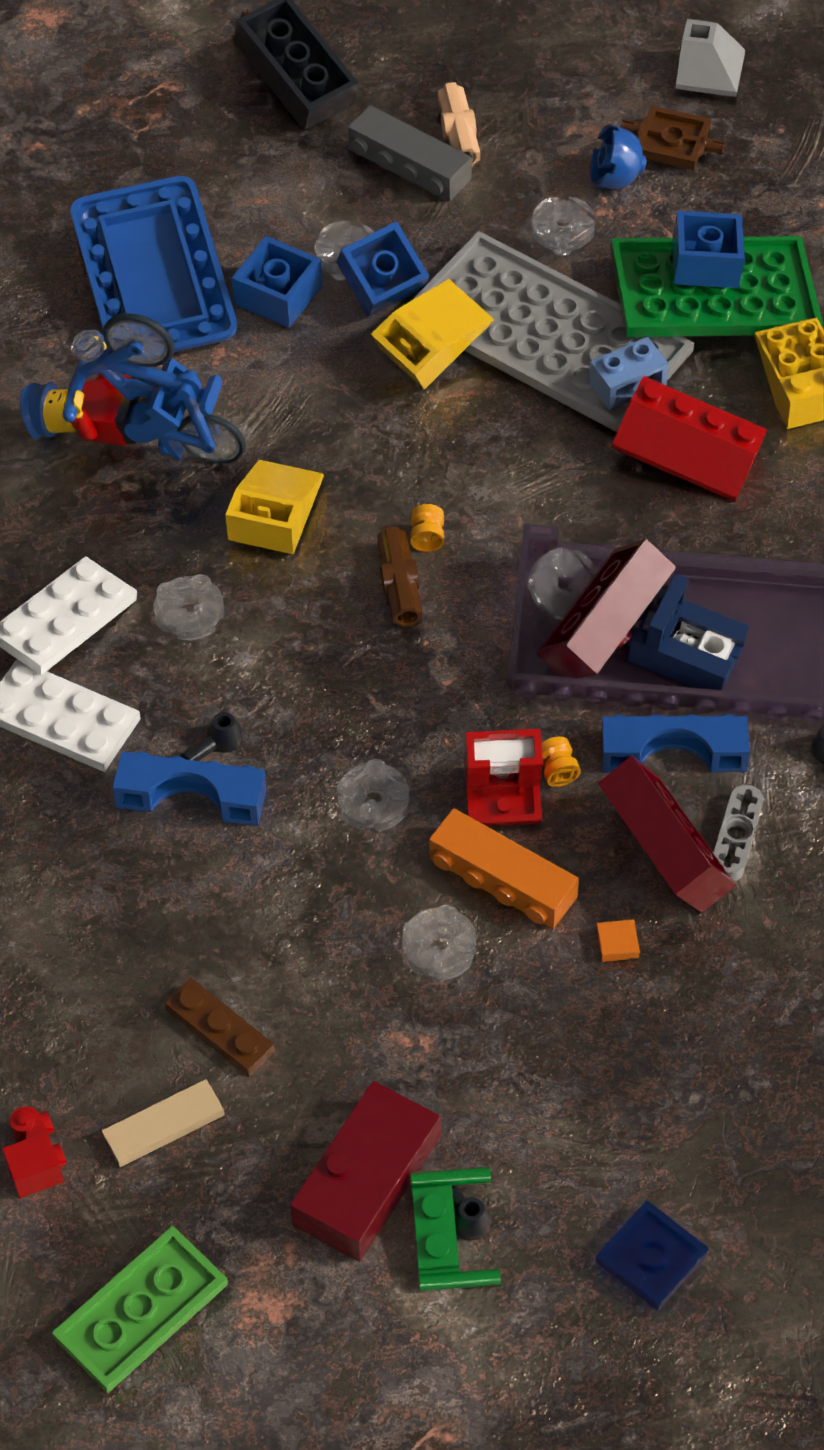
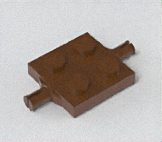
M651 106L648 116L641 123L623 119L620 126L629 130L634 135H638L646 160L693 171L699 157L705 151L723 155L726 147L725 141L708 138L712 119Z

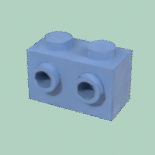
M646 337L636 342H630L618 350L600 355L590 361L589 384L607 408L611 410L631 401L643 376L667 385L669 363L649 337Z

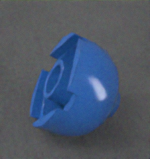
M610 124L604 126L597 138L603 140L600 149H593L590 179L592 182L597 181L593 185L594 187L606 190H619L629 186L634 182L638 174L643 173L646 166V156L643 155L639 138L632 132Z

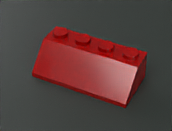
M643 376L629 403L611 448L735 502L758 455L767 429Z

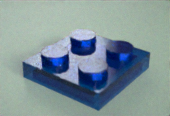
M646 1200L596 1255L595 1262L655 1310L659 1311L709 1255L710 1248Z

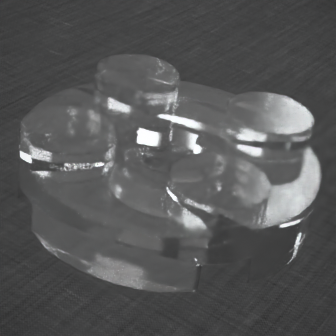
M559 196L551 197L535 207L531 222V233L539 244L553 250L557 255L565 256L570 254L572 250L585 246L594 237V212L587 203L578 198L569 197V201H559ZM557 222H560L562 224L569 222V225L560 226Z
M351 221L332 223L320 231L319 239L315 242L314 246L315 257L321 259L322 269L330 273L333 279L345 280L344 275L336 264L341 247H347L374 233V231L364 224H361V228L351 226Z
M558 548L545 553L535 562L526 583L536 605L553 619L561 620L597 573V570L592 561L582 552ZM558 577H568L570 579L568 583L569 593L558 587Z
M204 574L184 576L164 582L158 586L157 596L154 600L156 622L159 628L166 634L167 630L170 633L177 634V639L196 640L206 637L216 629L215 625L219 622L220 618L222 621L224 616L223 596L218 587L211 583V579ZM186 604L195 605L192 612H187L186 608L181 609V607Z
M372 759L366 764L354 767L343 776L337 785L339 812L348 824L357 829L364 830V827H375L376 831H384L397 825L407 813L410 800L407 780L398 770L386 765L382 760ZM370 792L380 793L381 800L378 802L374 799L368 801L365 799Z
M442 905L439 908L424 910L404 925L402 953L407 965L415 973L423 976V973L435 976V980H449L463 974L472 964L477 948L476 931L468 918L458 913L455 907ZM436 938L447 940L446 948L442 950L439 946L431 947L430 944Z

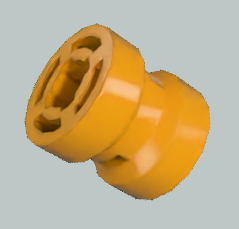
M422 504L413 508L410 512V525L412 526L410 544L416 550L423 552H432L440 549L444 545V530L442 529L444 525V511L433 504Z
M553 737L542 742L543 766L545 767L544 777L548 785L552 787L568 785L574 782L581 774L578 761L571 757L572 747L565 737Z

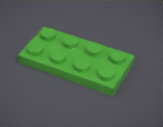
M172 1225L52 1332V1336L108 1394L228 1285V1280Z

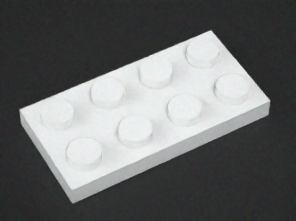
M85 556L0 621V647L42 675L137 600V590Z
M18 659L0 682V727L103 772L106 771L141 719L140 712L134 708L47 671L40 675Z

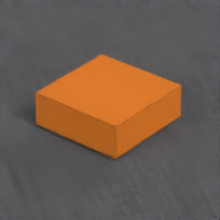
M634 919L597 923V935L602 962L639 958L640 950Z

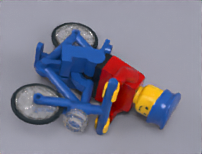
M125 313L113 316L104 325L103 335L97 330H84L75 336L71 345V352L74 357L79 359L68 389H59L53 382H49L44 386L31 383L21 393V415L29 434L35 440L41 439L42 436L52 437L56 433L76 432V435L83 441L126 446V444H136V442L148 443L159 438L158 448L160 453L164 456L172 455L175 461L182 459L186 449L201 460L217 464L231 463L240 459L246 449L245 438L241 431L231 422L212 415L222 387L221 377L219 375L210 376L206 388L201 389L202 385L198 379V374L195 371L186 369L171 358L175 347L169 332L156 321L139 314ZM163 365L161 370L151 368ZM98 374L95 380L86 381L91 375ZM187 409L189 415L183 418L185 410Z

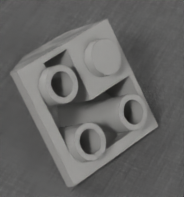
M687 19L682 39L675 89L736 97L745 49L718 23Z

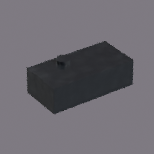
M273 0L237 19L234 43L304 131L354 104L358 81L293 0Z

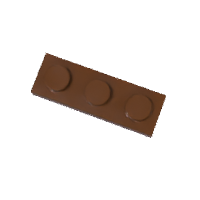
M192 978L165 1002L166 1011L248 1077L275 1052L274 1043Z

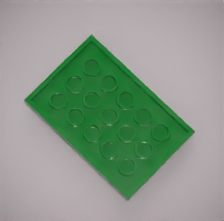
M802 236L743 237L745 260L739 288L674 284L672 238H611L610 251L626 337L755 335V332L813 318H818L823 328Z

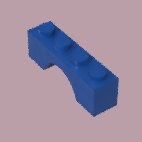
M655 714L650 716L614 715L612 717H602V773L612 772L630 756L644 763L655 752L672 748L694 753L705 762L710 772H747L750 754L747 716L731 714L721 716H698L695 714L662 716Z
M122 751L112 787L115 805L118 808L152 812L158 803L168 796L182 792H193L211 799L219 808L224 822L259 826L267 790L265 770L257 769L253 766H231L216 761L200 762L186 760L179 756H154L140 751L134 753Z

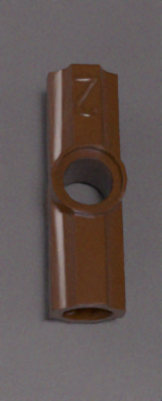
M398 526L387 527L383 532L377 534V546L381 558L380 572L383 592L388 594L393 623L399 624L401 627L414 626L416 622L422 620L416 560L411 558L406 530H401Z

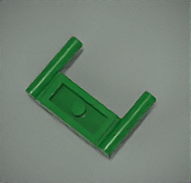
M490 1167L411 1173L420 1291L501 1285L499 1269L459 1272L452 1186L491 1183Z

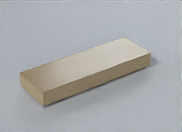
M207 1079L103 1129L102 1135L119 1167H122L225 1116V1113Z

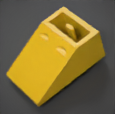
M447 279L395 310L371 335L380 350L425 390L494 319L450 279Z
M818 318L755 332L756 342L775 406L786 428L790 429L823 421L824 329Z
M258 460L236 488L225 514L228 540L294 554L324 474Z

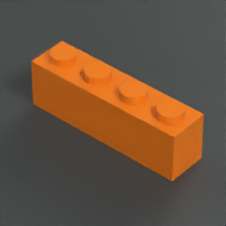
M453 808L429 839V859L438 868L454 872L474 888L484 889L494 895L503 905L514 906L524 912L535 923H544L554 929L578 897V877Z

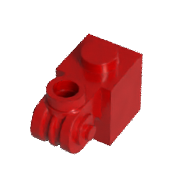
M28 1106L16 1109L11 1114L10 1125L13 1136L18 1143L2 1149L20 1199L63 1183L61 1167L67 1166V1162L60 1143L55 1145L51 1143L49 1134L55 1131L48 1111L39 1113L33 1107Z

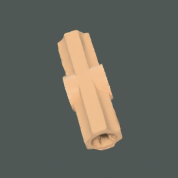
M456 82L446 83L442 89L438 90L444 141H448L449 145L471 156L473 167L476 162L480 161L474 111L468 107L464 88L458 86Z

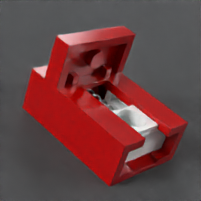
M541 729L466 732L464 772L467 813L469 817L487 827L542 824L540 780L543 767Z

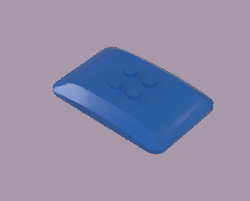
M174 176L84 196L73 202L71 218L102 329L113 316L125 313L139 314L156 321L169 332L174 342V352L225 341L236 333V316L197 187L193 180L185 176ZM125 320L117 322L112 326L110 336L113 343L135 331L139 325L149 329L147 339L141 342L143 345L142 353L133 357L147 359L164 355L167 352V344L164 337L146 324Z

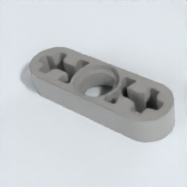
M740 785L732 791L714 849V854L723 866L727 860L728 851L735 852L731 867L724 866L734 881L740 879L744 874L762 812L763 795L758 788L752 785ZM744 799L751 800L746 816L740 814L741 803H743ZM732 827H741L746 830L748 835L743 839H734L728 835L727 831Z

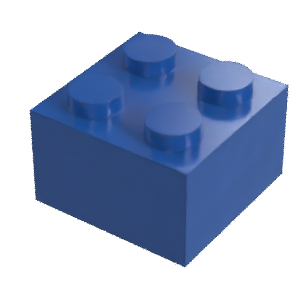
M677 211L672 237L674 284L739 288L745 260L741 214Z
M397 221L341 249L336 261L368 317L421 291L429 278V274Z
M268 236L263 238L232 277L234 305L288 328L292 326L323 286L320 258Z

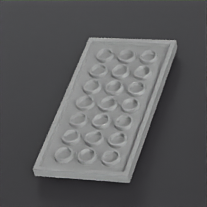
M478 231L415 298L450 279L494 319L464 351L617 432L630 401L609 410L589 384L590 361L600 355L618 350L630 342H636L646 337H626L619 303ZM683 336L649 337L669 363L668 380L693 352L694 342Z

